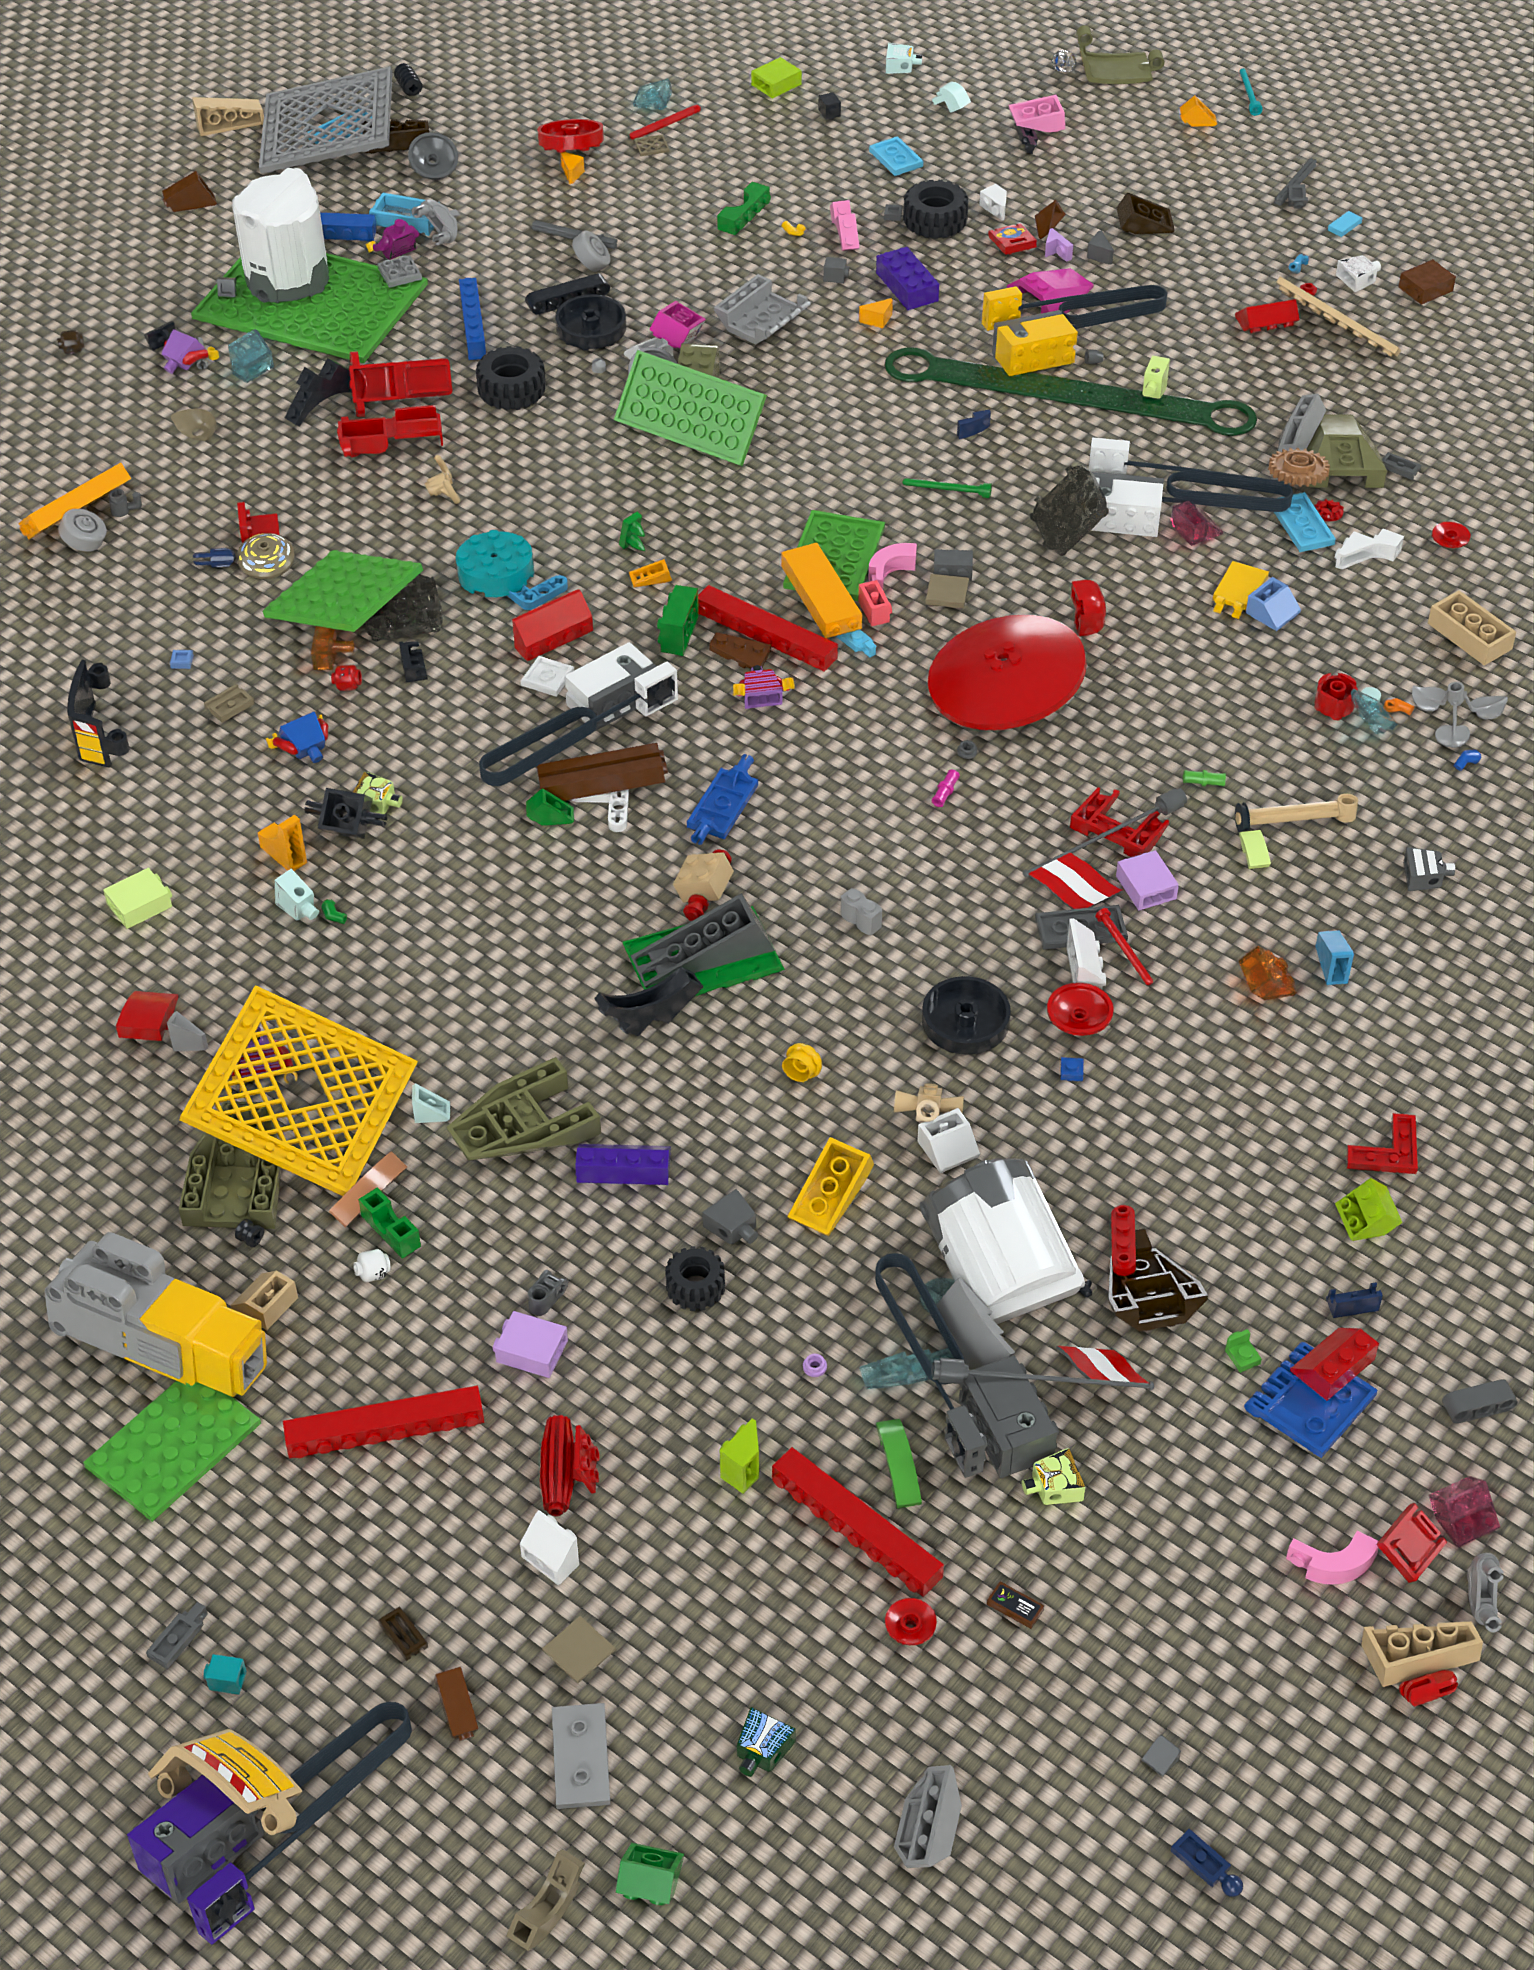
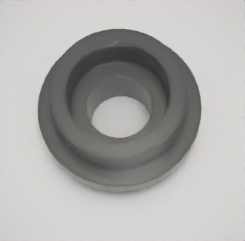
M965 740L958 746L957 753L964 759H971L977 755L978 749L973 741Z

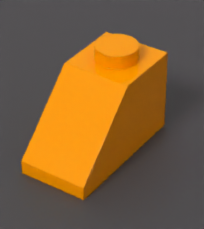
M1195 95L1180 107L1182 121L1184 123L1188 122L1192 127L1217 125L1216 115Z

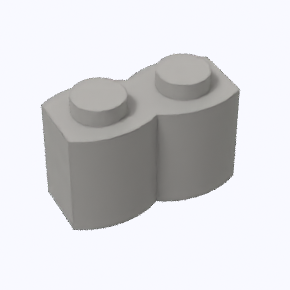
M853 888L841 895L840 913L846 921L856 924L857 928L867 935H873L882 928V908L876 902L866 899L862 892Z

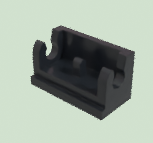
M417 641L399 642L406 683L428 680L422 649L411 650L412 647L419 646Z

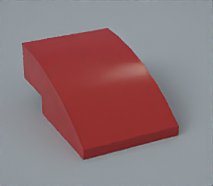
M134 991L127 999L116 1024L118 1037L162 1041L165 1030H168L167 1022L174 1013L179 997L178 994Z

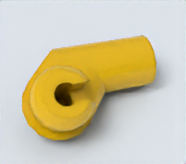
M784 221L781 225L789 235L802 236L806 229L802 224L793 227L788 221Z

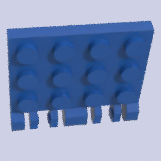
M1300 1342L1289 1355L1293 1363L1286 1360L1283 1361L1280 1365L1281 1367H1278L1267 1381L1262 1384L1261 1389L1265 1394L1258 1391L1255 1392L1244 1404V1408L1254 1417L1262 1418L1322 1458L1375 1398L1378 1390L1356 1376L1326 1401L1290 1371L1294 1364L1314 1349L1307 1343Z

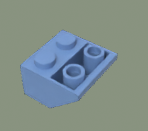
M1274 577L1248 595L1246 614L1275 631H1278L1301 612V608L1288 585Z

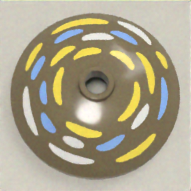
M262 533L248 538L241 544L237 552V562L240 569L248 576L257 579H271L284 574L291 568L295 558L292 544L286 538L272 533Z

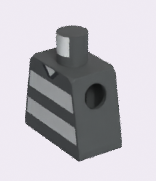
M1406 847L1403 864L1408 891L1440 888L1444 876L1455 875V864L1443 863L1442 855L1439 851Z

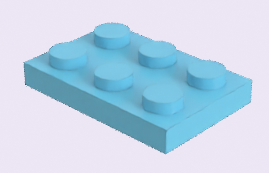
M898 136L869 145V152L894 176L923 167V160Z

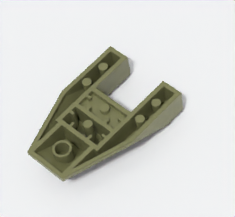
M554 1057L496 1084L447 1126V1131L469 1161L512 1156L582 1143L601 1134V1122L599 1114L590 1102H586L550 1120L546 1117L537 1103L568 1089L567 1071L557 1057Z

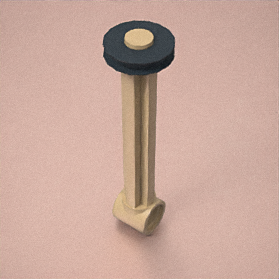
M1341 794L1337 800L1330 802L1248 809L1247 804L1244 802L1242 804L1237 803L1235 807V823L1240 833L1249 831L1250 825L1331 817H1336L1341 822H1352L1356 818L1358 798L1352 794Z

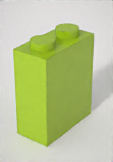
M779 57L752 70L751 85L773 99L802 85V70Z

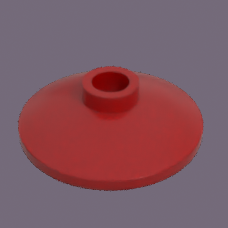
M1442 522L1437 524L1432 530V537L1435 542L1447 548L1463 547L1469 543L1471 537L1469 530L1456 522Z
M905 1598L896 1601L889 1607L885 1616V1627L888 1634L895 1641L904 1645L922 1644L928 1641L936 1630L937 1619L934 1610L926 1602L916 1598ZM913 1624L915 1627L909 1628L906 1625Z

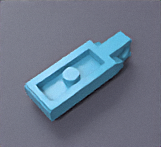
M860 629L836 636L855 652L862 651L870 658L876 655L874 641Z

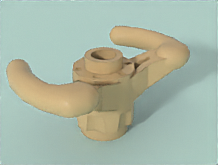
M436 455L434 459L442 472L427 479L425 486L430 496H437L443 493L450 497L455 504H459L460 497L451 485L453 484L452 475L442 457Z

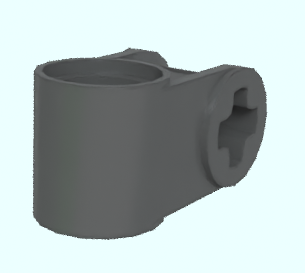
M549 1270L543 1271L539 1279L528 1290L529 1311L536 1316L545 1315L556 1301L564 1295L568 1287V1280L557 1278Z

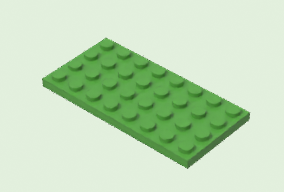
M637 350L614 420L743 466L767 395Z

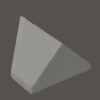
M178 1011L174 1012L167 1022L173 1051H203L208 1049L205 1033Z

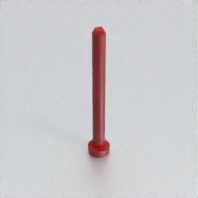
M1108 908L1099 910L1095 915L1098 922L1104 923L1144 983L1148 986L1152 985V977L1111 920V912Z

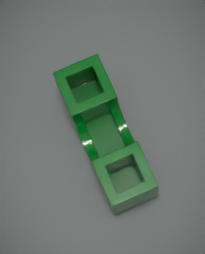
M378 1187L358 1199L362 1218L402 1259L421 1247L419 1230L406 1216L400 1219L396 1216L391 1201Z

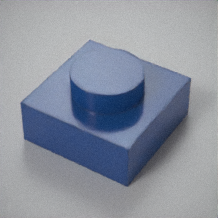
M1061 1057L1060 1080L1083 1081L1084 1058Z

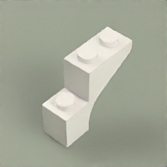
M1382 529L1378 535L1376 534L1374 538L1354 531L1349 538L1345 539L1342 548L1337 549L1335 567L1345 569L1370 558H1383L1394 561L1401 552L1404 536Z

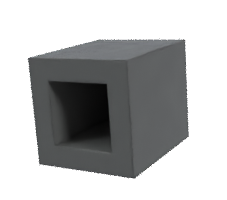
M826 257L823 281L844 284L845 277H849L850 267L847 266V259Z

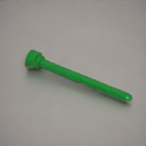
M905 478L902 481L905 486L979 493L982 498H990L992 483L976 486Z

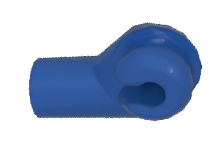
M1465 750L1453 766L1457 770L1462 771L1467 763L1477 764L1481 760V754L1477 750Z

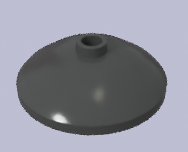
M430 132L421 134L412 141L408 151V159L411 167L417 174L427 179L438 180L449 176L456 169L458 151L448 137Z

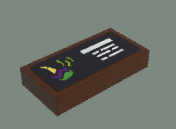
M1001 1581L987 1599L988 1606L1030 1629L1033 1628L1045 1607L1043 1604Z

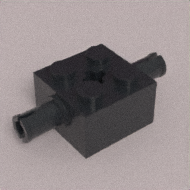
M326 788L323 803L307 800L305 805L313 807H305V813L320 815L318 829L327 833L365 839L368 824L385 827L387 824L382 821H387V814L370 812L373 798L365 794Z

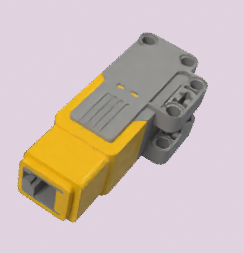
M107 1232L98 1243L88 1241L73 1259L66 1258L60 1265L58 1275L45 1288L48 1323L50 1329L55 1334L62 1337L69 1335L185 1385L188 1383L190 1386H193L198 1382L231 1397H234L236 1394L243 1396L267 1365L265 1332L262 1331L260 1320L228 1308L225 1301L217 1295L166 1275L164 1258L158 1251L115 1233Z

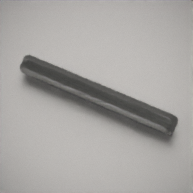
M1310 158L1274 198L1275 205L1281 206L1287 200L1288 185L1301 184L1316 167V159Z

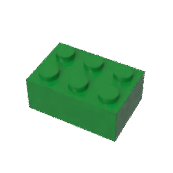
M675 585L673 591L669 592L668 604L663 607V616L658 619L657 629H660L658 644L661 645L662 653L684 656L699 619L698 588Z

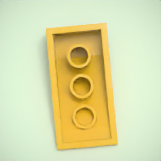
M830 1137L787 1217L829 1236L874 1166L871 1155Z

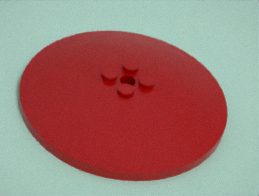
M1009 615L993 618L962 631L939 651L931 664L928 674L929 693L933 704L943 716L964 727L979 730H1005L1021 727L1054 713L1074 696L1082 684L1086 673L1087 660L1084 646L1072 629L1051 618L1037 615Z

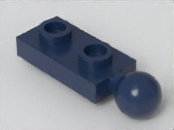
M1188 1829L1171 1846L1170 1851L1212 1888L1219 1881L1222 1891L1227 1896L1236 1897L1242 1893L1243 1882L1241 1878L1234 1874H1227L1231 1864L1191 1829Z

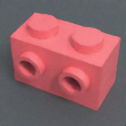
M878 581L859 584L858 602L870 625L876 626L889 623L892 606Z

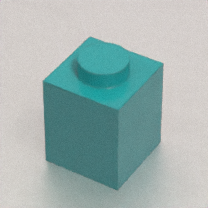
M213 1654L210 1664H206L203 1674L209 1690L240 1695L247 1672L244 1660Z

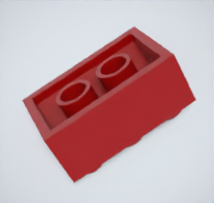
M1296 299L1246 307L1235 313V317L1243 331H1250V333L1260 332L1262 328H1267V331L1274 330L1280 325H1283L1284 328L1292 327L1295 322L1300 320Z
M1337 1328L1291 1367L1290 1371L1328 1401L1375 1360L1379 1343L1361 1328Z

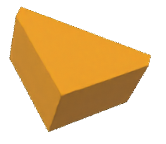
M568 152L560 153L561 167L569 184H573L585 172L584 157Z
M892 298L859 306V322L884 328L892 316Z

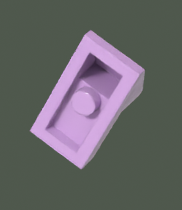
M1051 228L1046 241L1045 257L1057 253L1066 262L1072 260L1073 244Z

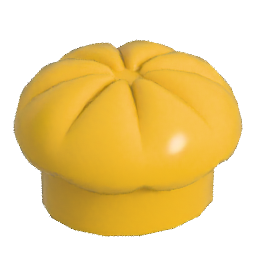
M796 1043L787 1049L786 1058L782 1062V1068L785 1074L792 1080L804 1082L820 1074L822 1060L819 1053L812 1046Z

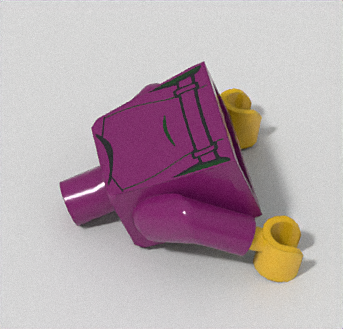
M397 219L394 225L384 229L379 243L371 241L365 245L369 253L382 251L385 257L391 260L417 248L415 238L419 236V232L414 226L408 225L406 221Z

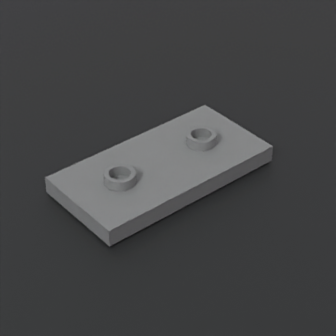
M605 1704L552 1707L556 1808L610 1805Z

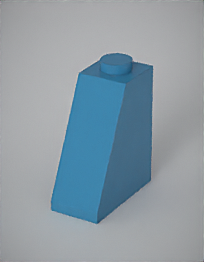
M1340 930L1318 932L1315 947L1326 985L1347 984L1354 957L1353 950Z

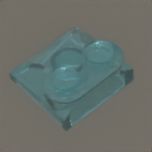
M669 78L640 86L633 106L638 108L654 107V109L658 110L666 108L672 95Z
M1355 689L1351 691L1352 701L1359 712L1358 715L1370 724L1369 728L1374 733L1384 734L1387 730H1393L1398 725L1377 699Z

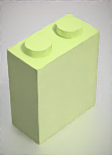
M149 867L103 889L107 905L126 929L172 907L170 899L172 898V893L168 886L164 887L162 885L159 875L157 873L153 874Z

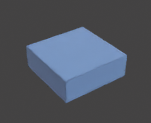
M173 650L170 661L171 668L191 669L193 650Z

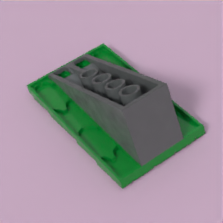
M742 893L688 924L622 942L644 990L663 981L680 966L693 972L703 985V988L695 996L721 987L727 988L750 979L754 981L785 970L753 906L749 905Z

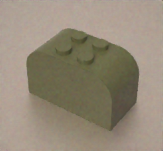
M682 343L678 364L719 378V346Z

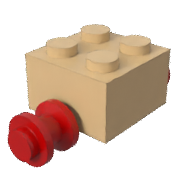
M717 849L709 854L688 855L673 886L682 902H688V905L683 909V913L688 920L693 921L704 915V912L709 907L708 901L720 900L734 872L730 865L732 858L727 851Z

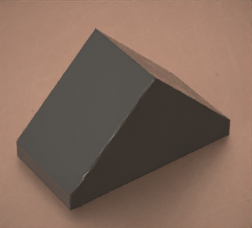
M1102 230L1098 231L1088 243L1087 258L1111 265L1114 249Z

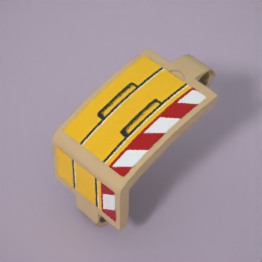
M225 1729L172 1746L148 1773L151 1779L159 1775L157 1783L159 1793L165 1798H171L192 1783L191 1776L185 1766L191 1765L213 1782L245 1813L249 1814L266 1807L261 1819L262 1827L266 1833L275 1835L291 1829L296 1823V1813L287 1799L299 1796L302 1793L301 1788L270 1756L233 1730Z

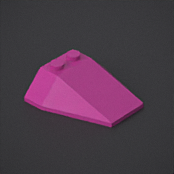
M1067 268L1033 272L1008 284L1007 288L1017 286L1022 294L1030 292L1040 301L1087 294L1094 287V284L1073 269ZM1063 302L1041 306V314L1059 310V305Z

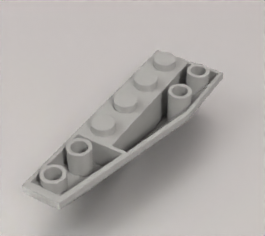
M1319 394L1302 395L1280 435L1277 451L1282 452V449L1289 451V448L1296 450V448L1300 450L1307 449L1326 412Z

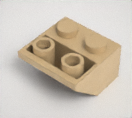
M277 1270L261 1273L230 1307L233 1310L260 1320L261 1327L268 1330L298 1299L295 1281Z

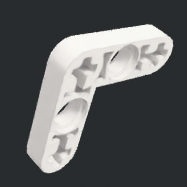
M629 789L572 800L574 802L609 803V829L613 832H621L626 829ZM618 792H621V797H617ZM617 805L623 806L622 809H614L613 807ZM616 817H620L619 823H616Z

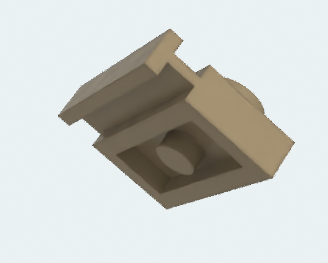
M237 684L204 702L205 709L210 710V713L222 723L255 704L254 698L242 688L240 689Z

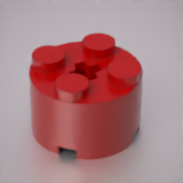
M1331 673L1323 675L1318 681L1314 708L1337 721L1351 714L1355 708L1358 693L1356 681L1344 673L1332 676Z

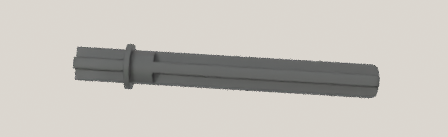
M537 220L532 223L534 231L572 240L582 232ZM595 234L604 243L606 248H617V239L605 237L604 234Z

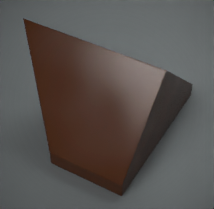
M1056 199L1035 215L1040 240L1048 235L1051 228L1054 229L1066 215Z

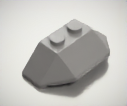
M951 1765L928 1767L924 1772L925 1775L915 1784L905 1798L894 1849L907 1868L931 1867L951 1855L962 1806L954 1768Z

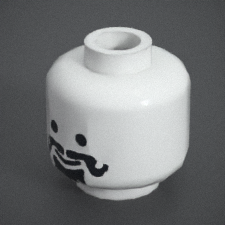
M379 1249L359 1253L357 1262H354V1272L356 1276L360 1275L364 1282L384 1279L387 1272L390 1271L389 1257Z

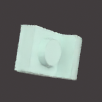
M949 82L941 87L940 91L936 93L937 96L932 99L934 105L945 101L950 113L963 108L971 102L965 89L956 82Z

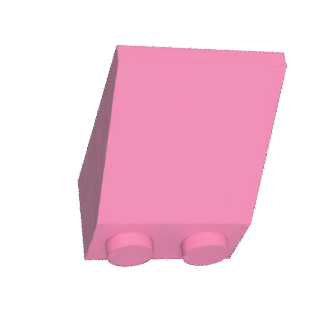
M1057 95L1009 105V110L1017 126L1049 133L1065 129V112Z

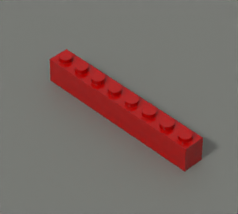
M710 585L698 594L699 614L759 642L770 644L772 648L824 672L838 659V644Z
M476 1385L284 1420L283 1428L288 1457L291 1459L303 1458L307 1455L318 1453L326 1454L340 1449H352L356 1446L367 1444L375 1445L383 1441L401 1440L405 1437L416 1435L424 1436L432 1432L450 1431L459 1427H473L484 1423L479 1387Z
M793 1447L772 1465V1480L777 1487L787 1490L795 1501L803 1503L810 1508L814 1516L824 1519L832 1530L837 1533L840 1532L847 1537L854 1547L861 1548L873 1562H878L884 1566L892 1577H898L910 1591L917 1592L924 1597L943 1578L944 1564Z

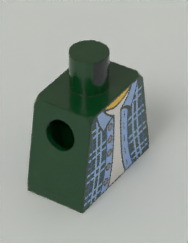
M751 1707L737 1742V1756L743 1760L739 1766L740 1772L748 1777H752L758 1767L767 1772L772 1771L796 1742V1729Z

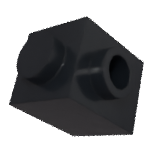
M834 92L818 95V110L825 120L841 117V101Z

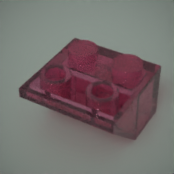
M1190 501L1172 507L1170 524L1191 546L1223 534V530L1201 508Z
M1469 1476L1428 1495L1436 1520L1457 1547L1501 1528L1485 1480Z

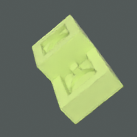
M1261 830L1240 832V841L1243 853L1246 854L1248 868L1269 867L1271 864Z

